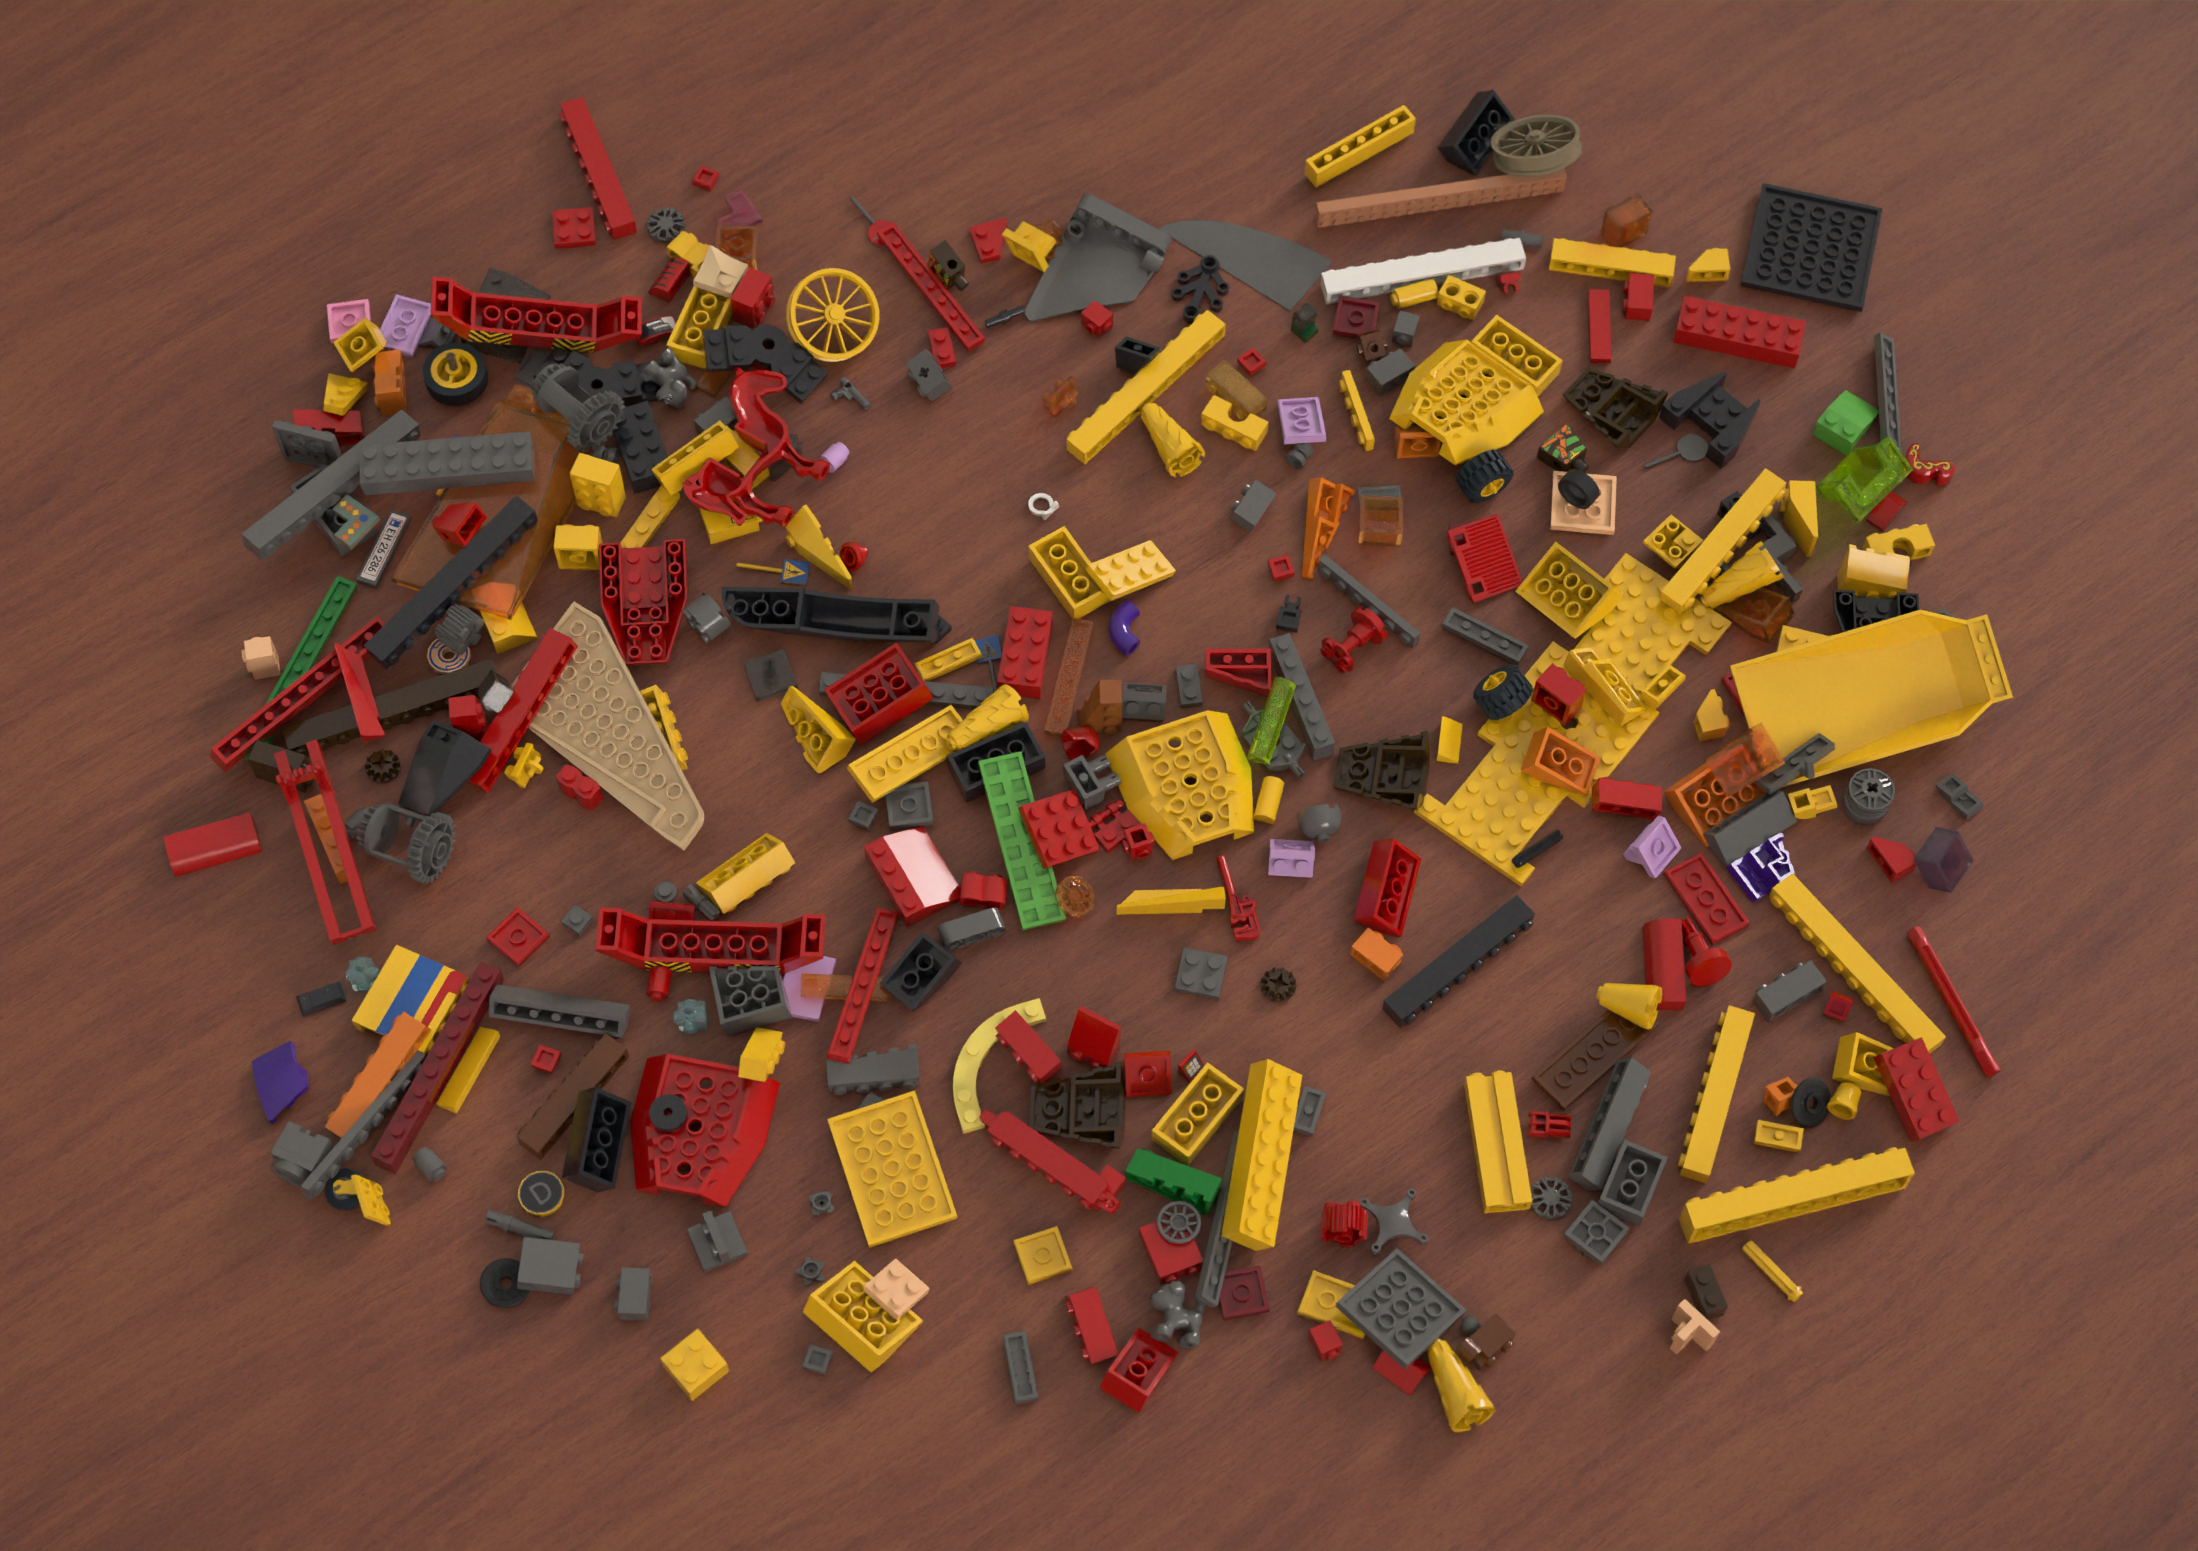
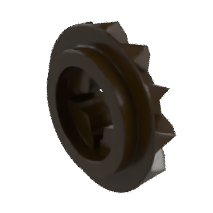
M382 748L381 751H373L372 755L367 757L364 766L367 775L372 780L385 782L393 779L398 774L400 760L392 750L387 751ZM382 759H384L386 765H384L383 772L381 771L378 765L381 763Z
M1274 967L1272 970L1266 971L1261 978L1262 993L1271 1001H1286L1296 991V979L1292 972L1286 971L1284 967L1282 969ZM1279 978H1282V984L1285 986H1280L1276 991L1275 983L1272 982H1277Z

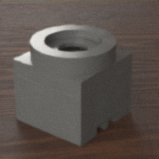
M288 1121L270 1153L274 1159L270 1170L286 1182L301 1188L303 1182L334 1147L329 1138L319 1134L314 1136L308 1129L303 1133L301 1126Z

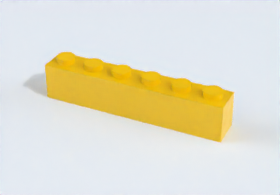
M1405 105L1399 107L1308 158L1305 164V175L1316 188L1413 134L1416 118Z
M1554 238L1549 270L1628 281L1630 273L1654 275V285L1671 287L1676 256L1667 253L1660 254L1646 250L1639 251L1625 247L1618 248L1605 244L1598 245L1584 241L1577 242Z

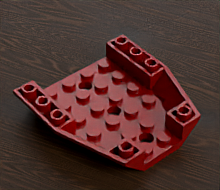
M671 1054L647 1058L630 1120L636 1191L659 1195L660 1190L698 1196L702 1197L704 1204L726 1208L765 1148L780 1083L770 1077H767L765 1082L738 1077L739 1067ZM704 1080H710L713 1083L709 1089H702L700 1084ZM675 1095L682 1099L686 1105L687 1120L677 1131L662 1132L656 1129L651 1122L650 1107L660 1096ZM666 1111L664 1115L670 1116L673 1112ZM694 1122L702 1125L701 1129L697 1132L689 1130V1126ZM682 1165L691 1167L690 1172L686 1175L679 1174L678 1169Z

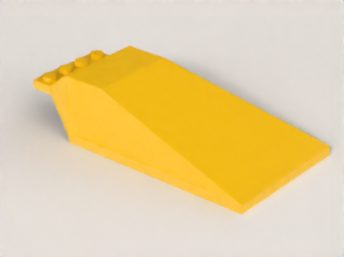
M1917 610L1730 665L1762 773L1818 733L1835 743V750L1814 764V778L1959 736L1991 704L2013 698L1987 614L1969 620H1962ZM1800 774L1783 787L1809 779Z

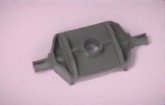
M1250 701L1244 703L1242 707L1250 716L1242 730V736L1269 771L1280 772L1288 769L1289 771L1292 770L1298 779L1303 777L1305 772L1299 766L1298 761L1303 755L1306 744H1302L1281 718L1279 709L1258 711ZM1270 739H1275L1279 742V745L1271 747L1267 742Z

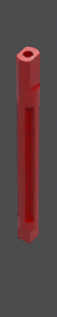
M1913 927L1906 933L1985 1076L1987 1078L1995 1076L2001 1069L1921 927Z

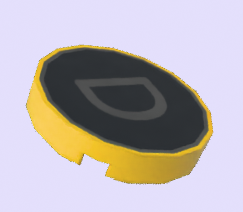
M536 1171L529 1174L522 1180L518 1188V1199L522 1208L533 1216L546 1217L555 1213L561 1207L565 1196V1189L561 1180L555 1174L548 1171Z

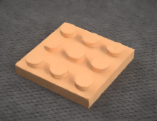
M1553 471L1550 530L1614 535L1617 476L1588 474L1597 483L1600 495L1588 509H1579L1567 502L1558 490V483L1567 472Z

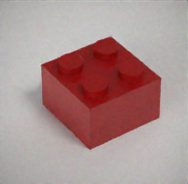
M749 267L730 298L734 322L746 325L751 329H755L764 322L767 310L773 307L776 299L774 297L772 276Z
M1552 663L1536 680L1531 701L1566 726L1582 708L1587 689L1579 680H1574L1563 668L1557 667Z

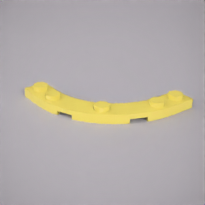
M1040 998L1008 1007L994 1014L983 1022L964 1044L953 1076L954 1104L963 1134L985 1128L984 1123L979 1118L981 1110L976 1096V1081L979 1067L993 1044L998 1041L996 1038L998 1033L995 1027L1015 1010L1030 1026L1046 1022Z

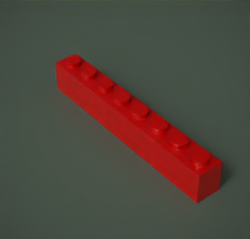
M580 97L561 103L562 112L559 113L562 125H567V128H565L567 137L574 142L571 144L575 155L579 154V166L581 171H586L584 175L586 183L593 188L591 194L594 202L598 201L599 203L597 208L600 217H605L606 219L604 226L607 233H611L614 240L637 233L634 217L584 98Z
M551 628L543 635L540 645L530 656L529 663L519 674L518 681L508 692L507 699L502 707L497 710L494 720L486 728L484 736L480 741L492 750L481 769L466 783L489 793L578 646L572 638Z

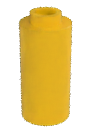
M1434 279L1393 289V294H1390L1391 303L1393 306L1401 309L1437 299L1438 289Z

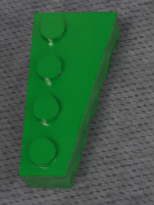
M1137 1148L1125 1171L1126 1180L1173 1202H1187L1194 1206L1199 1214L1209 1217L1221 1189L1222 1178L1158 1156L1148 1149L1142 1150Z

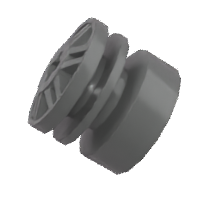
M1873 768L1862 769L1856 772L1850 779L1843 795V812L1856 824L1868 826L1880 822L1887 814L1889 806L1894 799L1895 787L1893 781L1881 770Z

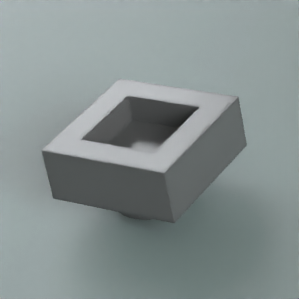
M858 801L848 818L849 823L869 831L878 814V809Z
M574 905L561 923L578 936H581L593 921V916Z
M810 1345L803 1369L826 1376L833 1351Z

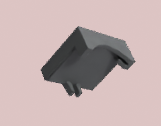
M1592 1200L1565 1232L1563 1237L1576 1246L1578 1253L1582 1251L1583 1257L1589 1256L1601 1265L1619 1242L1625 1238L1630 1228Z

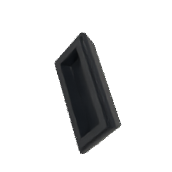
M340 981L296 996L302 1016L346 1002Z

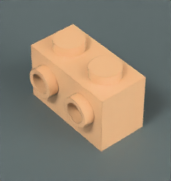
M270 636L263 638L254 637L244 641L245 649L241 650L244 663L246 662L248 673L252 672L255 680L281 675L279 656Z

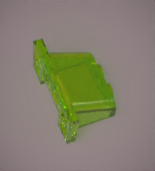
M1889 436L1885 437L1879 444L1853 449L1815 486V489L1823 499L1843 505L1853 521L1860 522L1913 468Z

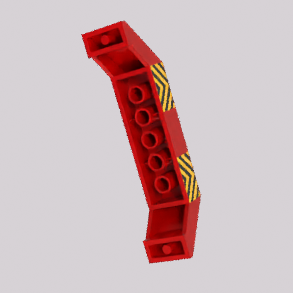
M432 276L430 317L467 341L547 349L562 348L567 351L594 353L641 337L642 297L621 295V298L595 305L474 293L455 283L453 278Z
M600 907L596 952L646 971H650L652 966H664L671 969L672 972L710 973L709 966H717V968H728V966H737V968L763 966L778 967L780 974L783 975L823 959L826 914H803L802 917L785 923L646 919L626 912L622 908Z

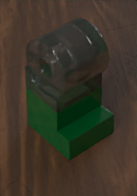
M1305 303L1301 310L1293 313L1291 331L1305 343L1319 331V328L1315 325V318L1318 315L1312 305Z

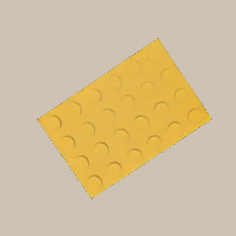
M915 1091L827 1119L869 1248L958 1219Z

